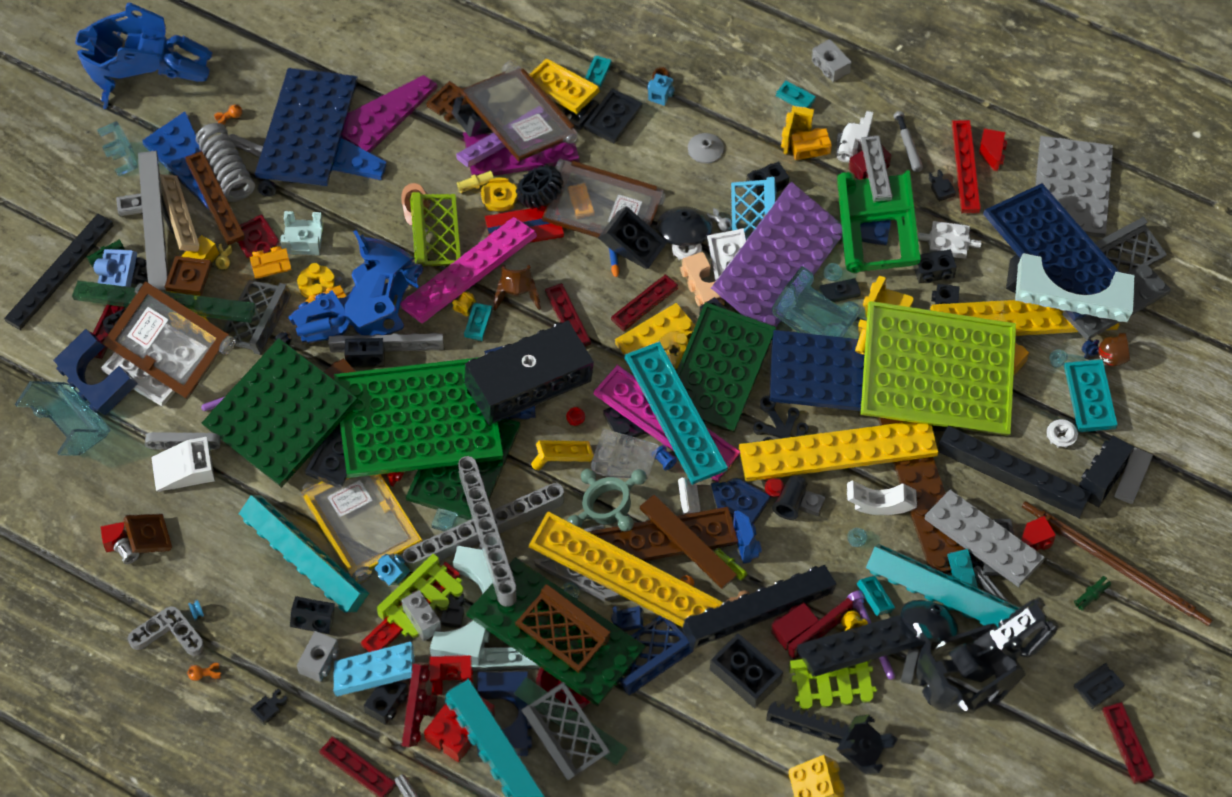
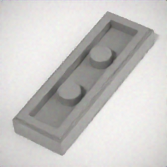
M1134 448L1115 493V498L1133 504L1153 454Z

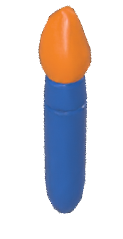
M609 248L612 274L618 277L620 269L617 253Z

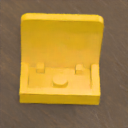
M792 106L791 113H787L786 127L783 128L781 148H784L783 154L787 155L790 138L793 133L799 131L804 133L812 130L813 109Z
M878 276L876 282H873L871 285L869 296H866L863 302L865 316L867 318L868 303L870 301L911 307L914 301L913 297L887 289L886 277Z
M821 755L791 768L789 776L794 796L845 797L843 792L845 787L839 777L838 772L840 769L838 763L826 755Z

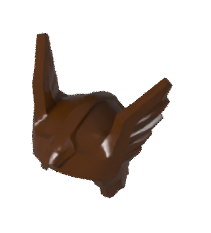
M503 265L501 267V280L498 283L493 302V310L496 311L504 300L505 292L514 296H520L528 291L537 309L541 310L539 294L532 277L530 265H527V268L523 270H508Z

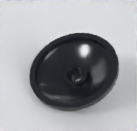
M680 206L664 212L659 217L657 230L659 235L671 244L693 246L708 239L707 236L712 233V221L706 213L697 208Z
M912 600L905 603L901 609L903 622L915 634L917 630L914 624L919 623L927 627L933 638L939 637L941 642L949 637L958 635L959 627L953 615L935 602Z

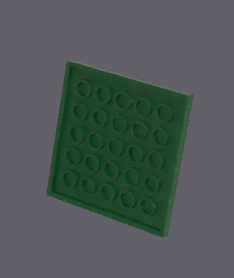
M278 338L201 424L210 432L220 435V439L282 488L356 406L359 400Z

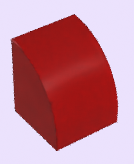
M124 522L100 526L102 543L106 553L115 551L114 545L119 540L127 538Z

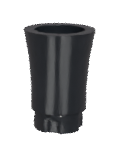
M792 475L789 481L786 482L780 496L772 505L774 513L779 517L787 520L797 519L808 485L803 477Z

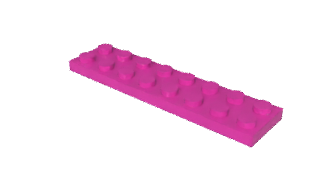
M513 217L403 300L400 304L401 308L423 324L536 238L535 231Z
M617 365L594 390V395L674 451L635 377ZM707 428L729 469L740 456V451ZM725 472L711 478L718 482Z

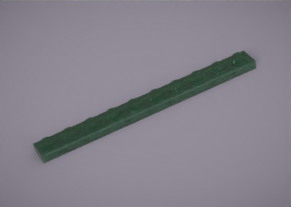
M77 281L72 297L77 301L128 307L140 288ZM162 291L202 317L251 323L256 309L255 303ZM149 294L139 306V309L150 307L155 311L177 313Z

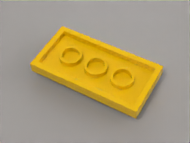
M547 58L529 74L551 100L576 114L600 92L599 86Z
M675 303L616 338L615 344L625 355L658 342L663 335L670 332L684 333L687 338H690L695 324L680 306Z

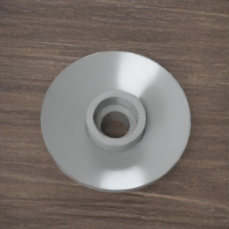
M710 133L698 134L688 144V153L691 158L704 164L717 161L724 151L721 139Z

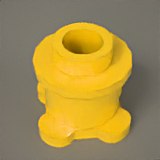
M467 291L459 295L458 300H453V310L468 317L470 314L468 310L476 303L474 295Z
M856 611L847 612L841 621L846 630L868 624L867 620L861 619Z

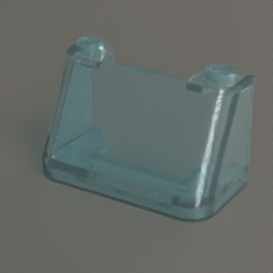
M801 266L773 304V314L798 333L844 337L863 308L851 301L846 302L840 308L810 287L814 281V276L808 269Z

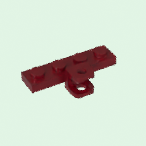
M413 663L401 746H418L421 739L420 725L424 716H432L436 712L438 697L432 694L428 695L426 691V684L430 677L429 664Z

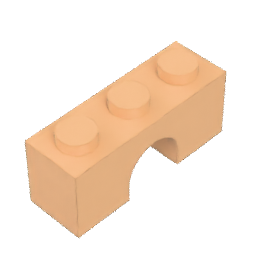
M700 252L683 258L682 266L680 267L681 274L687 278L688 287L691 292H694L697 305L701 306L713 297L722 305H725V300L711 289L715 281L711 283L702 281L703 278L710 276V264L704 253Z

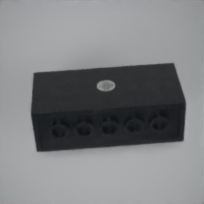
M568 320L563 323L559 322L549 329L540 330L530 337H523L518 342L507 344L499 350L490 351L480 358L469 360L465 363L464 384L488 425H491L591 382L594 361Z

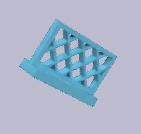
M767 177V180L731 183L732 231L738 230L736 225L743 220L748 224L744 229V233H746L750 228L755 229L756 227L753 225L759 219L764 218L763 215L767 214L777 200L774 177ZM757 186H764V192L760 196L753 192ZM744 187L747 190L741 198L736 194V188ZM750 193L757 198L751 205L744 201ZM759 201L765 205L760 214L753 209ZM741 202L747 207L742 215L736 211V207ZM750 210L757 215L751 223L744 218Z

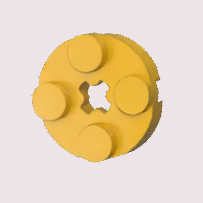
M493 178L488 181L485 187H482L481 200L488 211L501 212L512 210L518 198L515 192L517 188L514 183H510L506 178ZM498 192H501L503 196L497 197L495 195H497Z
M312 263L301 271L297 278V284L300 293L308 299L313 294L323 293L331 286L335 287V278L329 268ZM319 280L320 284L316 283L313 285V281Z
M670 332L663 335L659 341L676 371L689 339L684 333ZM672 347L678 349L677 356L674 353H670Z

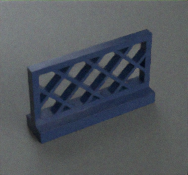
M659 616L631 635L643 645L650 646L649 654L642 653L638 657L647 658L648 661L645 665H636L635 661L629 668L631 674L626 678L622 677L619 682L624 687V691L630 696L694 652V649H692L686 636L673 622ZM663 621L668 625L667 630H656L657 625ZM644 634H652L651 641H640V637ZM655 635H666L665 642H654ZM669 636H678L681 639L677 643H668ZM653 647H664V651L661 654H652Z

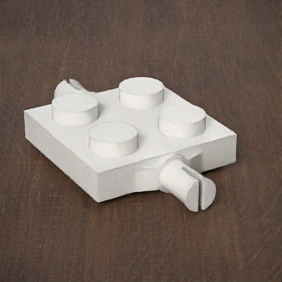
M933 221L930 234L918 233V240L928 241L930 246L929 253L951 249L953 257L966 259L969 247H981V241L970 240V226Z

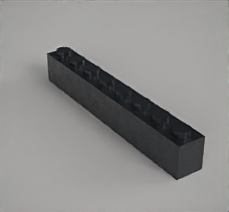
M948 426L940 440L939 453L1079 519L1088 504L1091 492L955 428Z
M826 565L814 566L805 573H796L787 580H779L767 588L764 586L754 593L743 594L734 601H725L721 606L716 608L710 607L701 614H692L684 620L682 631L692 649H695L786 613L795 605L799 606L802 603L806 605L831 595L837 583Z

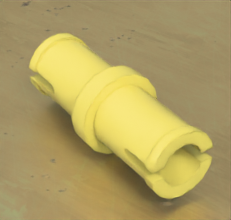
M490 170L477 176L472 175L471 178L456 182L461 194L473 188L479 189V186L487 184L494 177Z

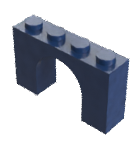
M85 329L53 361L57 364V371L69 378L67 382L73 388H78L79 396L91 403L89 407L96 414L100 412L106 416L138 383L128 371L118 366L102 382L94 385L87 384L85 379L87 365L105 346L95 334Z
M527 671L478 672V694L483 699H504L513 703L518 709L519 713L514 723L501 730L518 756H528V749H532V736H528V729H532V725L522 709L532 704V698H528V691H532V679H528ZM477 746L478 757H480V755H479L480 750H479V748H478V746Z

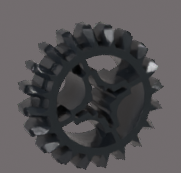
M548 164L545 166L540 165L538 168L534 167L531 171L528 170V173L518 180L519 184L516 185L517 189L515 192L517 193L518 200L526 208L534 209L536 207L539 209L541 206L546 207V204L551 203L553 199H557V195L561 194V190L564 188V181L561 173L556 168Z

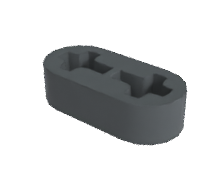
M918 648L908 649L901 679L902 683L911 685L919 651Z

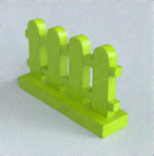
M432 554L377 607L378 616L383 620L387 618L390 624L395 622L403 629L402 634L405 637L408 634L414 638L420 636L404 613L403 604L398 608L402 603V599L411 595L415 590H420L423 596L432 602L430 604L432 610L436 607L440 610H446L449 607V600L446 598L448 595L452 594L458 597L463 594L462 580L460 578L455 580L446 572L447 568L444 565L440 567L439 558ZM435 581L445 588L442 593L432 586Z
M802 659L791 660L789 672L795 673V676L791 678L792 682H796L798 696H795V702H799L803 710H809L813 704L812 700L819 699L821 706L828 708L832 705L833 698L840 697L843 705H850L853 695H860L863 702L869 703L873 698V693H876V686L872 687L870 672H873V667H868L871 660L853 665L855 668L852 669L847 667L816 677L808 674L809 669ZM849 675H857L858 689L851 688ZM829 677L837 678L839 691L831 692ZM816 679L817 694H811L809 680Z

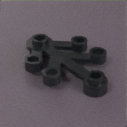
M769 395L762 397L760 408L768 413L776 428L767 426L763 422H756L753 429L754 433L757 435L766 433L779 438L791 437L790 433L794 422L799 418V410L795 407L790 408L786 424L784 425L775 410L776 402H770ZM795 412L797 415L793 416L790 413ZM801 422L797 425L796 437L804 436L808 433V425ZM765 437L763 441L773 440V438Z

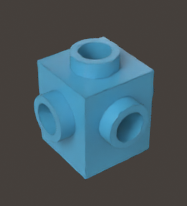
M656 74L654 79L650 80L648 84V100L665 106L668 98L673 96L675 90L673 79Z
M398 554L383 555L378 560L379 564L374 568L378 572V577L389 586L398 585L411 572L404 564V559Z

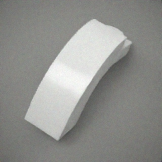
M855 481L847 483L848 501L854 503L855 510L872 515H894L917 508L916 490L905 484L886 490H874Z

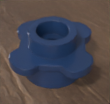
M1089 339L1083 344L1082 352L1085 353V359L1097 355L1100 342L1098 339L1094 341Z

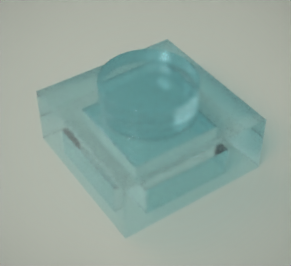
M438 508L432 522V528L444 532L453 528L457 513Z

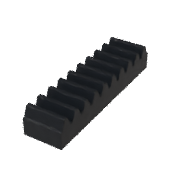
M776 701L769 706L766 721L836 744H840L848 729L847 724L841 728L840 722L832 725V719L824 722L823 716L819 720H816V714L808 717L807 711L803 715L800 714V709L793 712L792 706L785 710L784 704L777 707Z

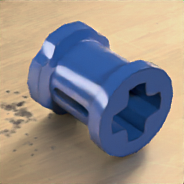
M665 445L658 447L652 454V458L658 460L663 465L665 471L670 470L678 461L675 456H672L667 451Z

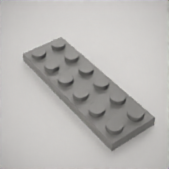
M949 490L925 515L926 521L962 547L968 549L969 552L1017 587H1020L1044 561V556L952 490Z

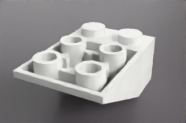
M207 437L186 440L152 457L156 492L215 481Z

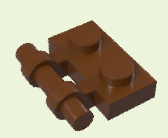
M449 81L426 102L427 108L439 116L446 112L447 115L444 116L446 122H450L452 119H455L452 114L453 107L451 105L455 102L456 97L462 96L460 94L462 88ZM464 98L462 105L469 104Z

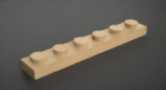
M160 174L161 192L179 249L198 251L200 245L178 177Z

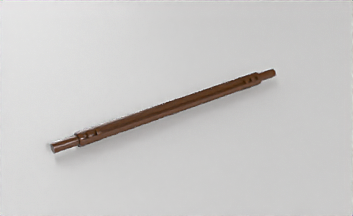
M1027 501L1023 503L1022 508L1036 516L1037 519L1045 516L1054 531L1187 616H1193L1208 627L1213 620L1198 611L1196 606L1045 510H1039Z

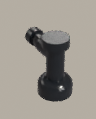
M136 257L131 282L135 285L138 284V281L141 283L148 282V277L139 274L141 267H145L147 262L139 257Z

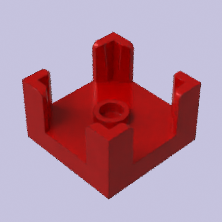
M471 655L430 656L432 695L441 696L443 694V680H463L464 682L469 679L473 685Z

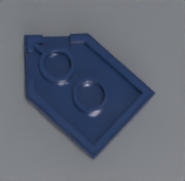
M739 478L721 483H711L717 508L728 507L732 517H734V512L739 510L749 517L751 524L756 522L771 499V496Z

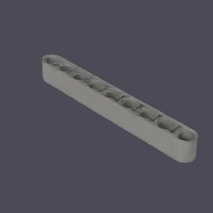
M157 151L138 153L148 283L162 292H169L165 289L168 278L158 153Z
M465 456L458 462L460 480L498 601L503 606H511L516 602L515 582L476 461L470 456Z
M552 483L492 510L499 534L545 514L547 511L560 507L564 503L563 487L558 483ZM558 494L559 496L553 497L551 495ZM540 502L541 504L535 505L533 503ZM523 510V512L517 513L516 511ZM499 518H505L506 520H504V521H499L498 519H499ZM473 519L407 548L403 552L404 564L411 572H414L432 554L436 555L439 561L456 554L457 546L472 547L480 543ZM470 534L468 537H463L462 535ZM446 542H452L451 545H445ZM428 550H434L433 553H427ZM410 558H416L415 561H408Z

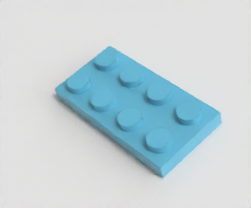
M412 642L334 661V693L336 697L411 678L414 663V646Z

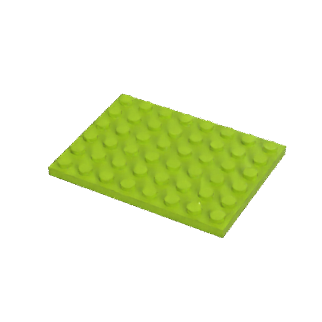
M870 301L867 312L861 415L941 427L950 426L955 429L1009 436L1011 433L1016 323Z

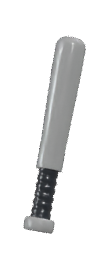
M898 111L894 114V119L898 121L901 130L900 134L912 170L920 172L923 169L921 159L910 131L907 129L904 112Z

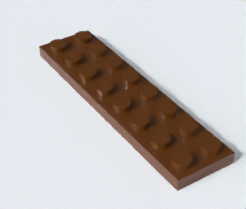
M728 507L677 516L710 549L733 546L738 543ZM651 520L634 523L633 528L627 532L620 530L618 526L588 531L643 561L685 554Z

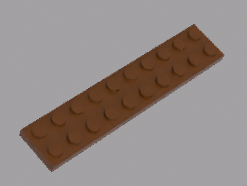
M878 417L880 425L907 422ZM933 457L893 462L900 485L905 484L916 490L917 508L909 512L927 565L945 574L952 573L947 554L965 550V548L925 520V515L946 494Z

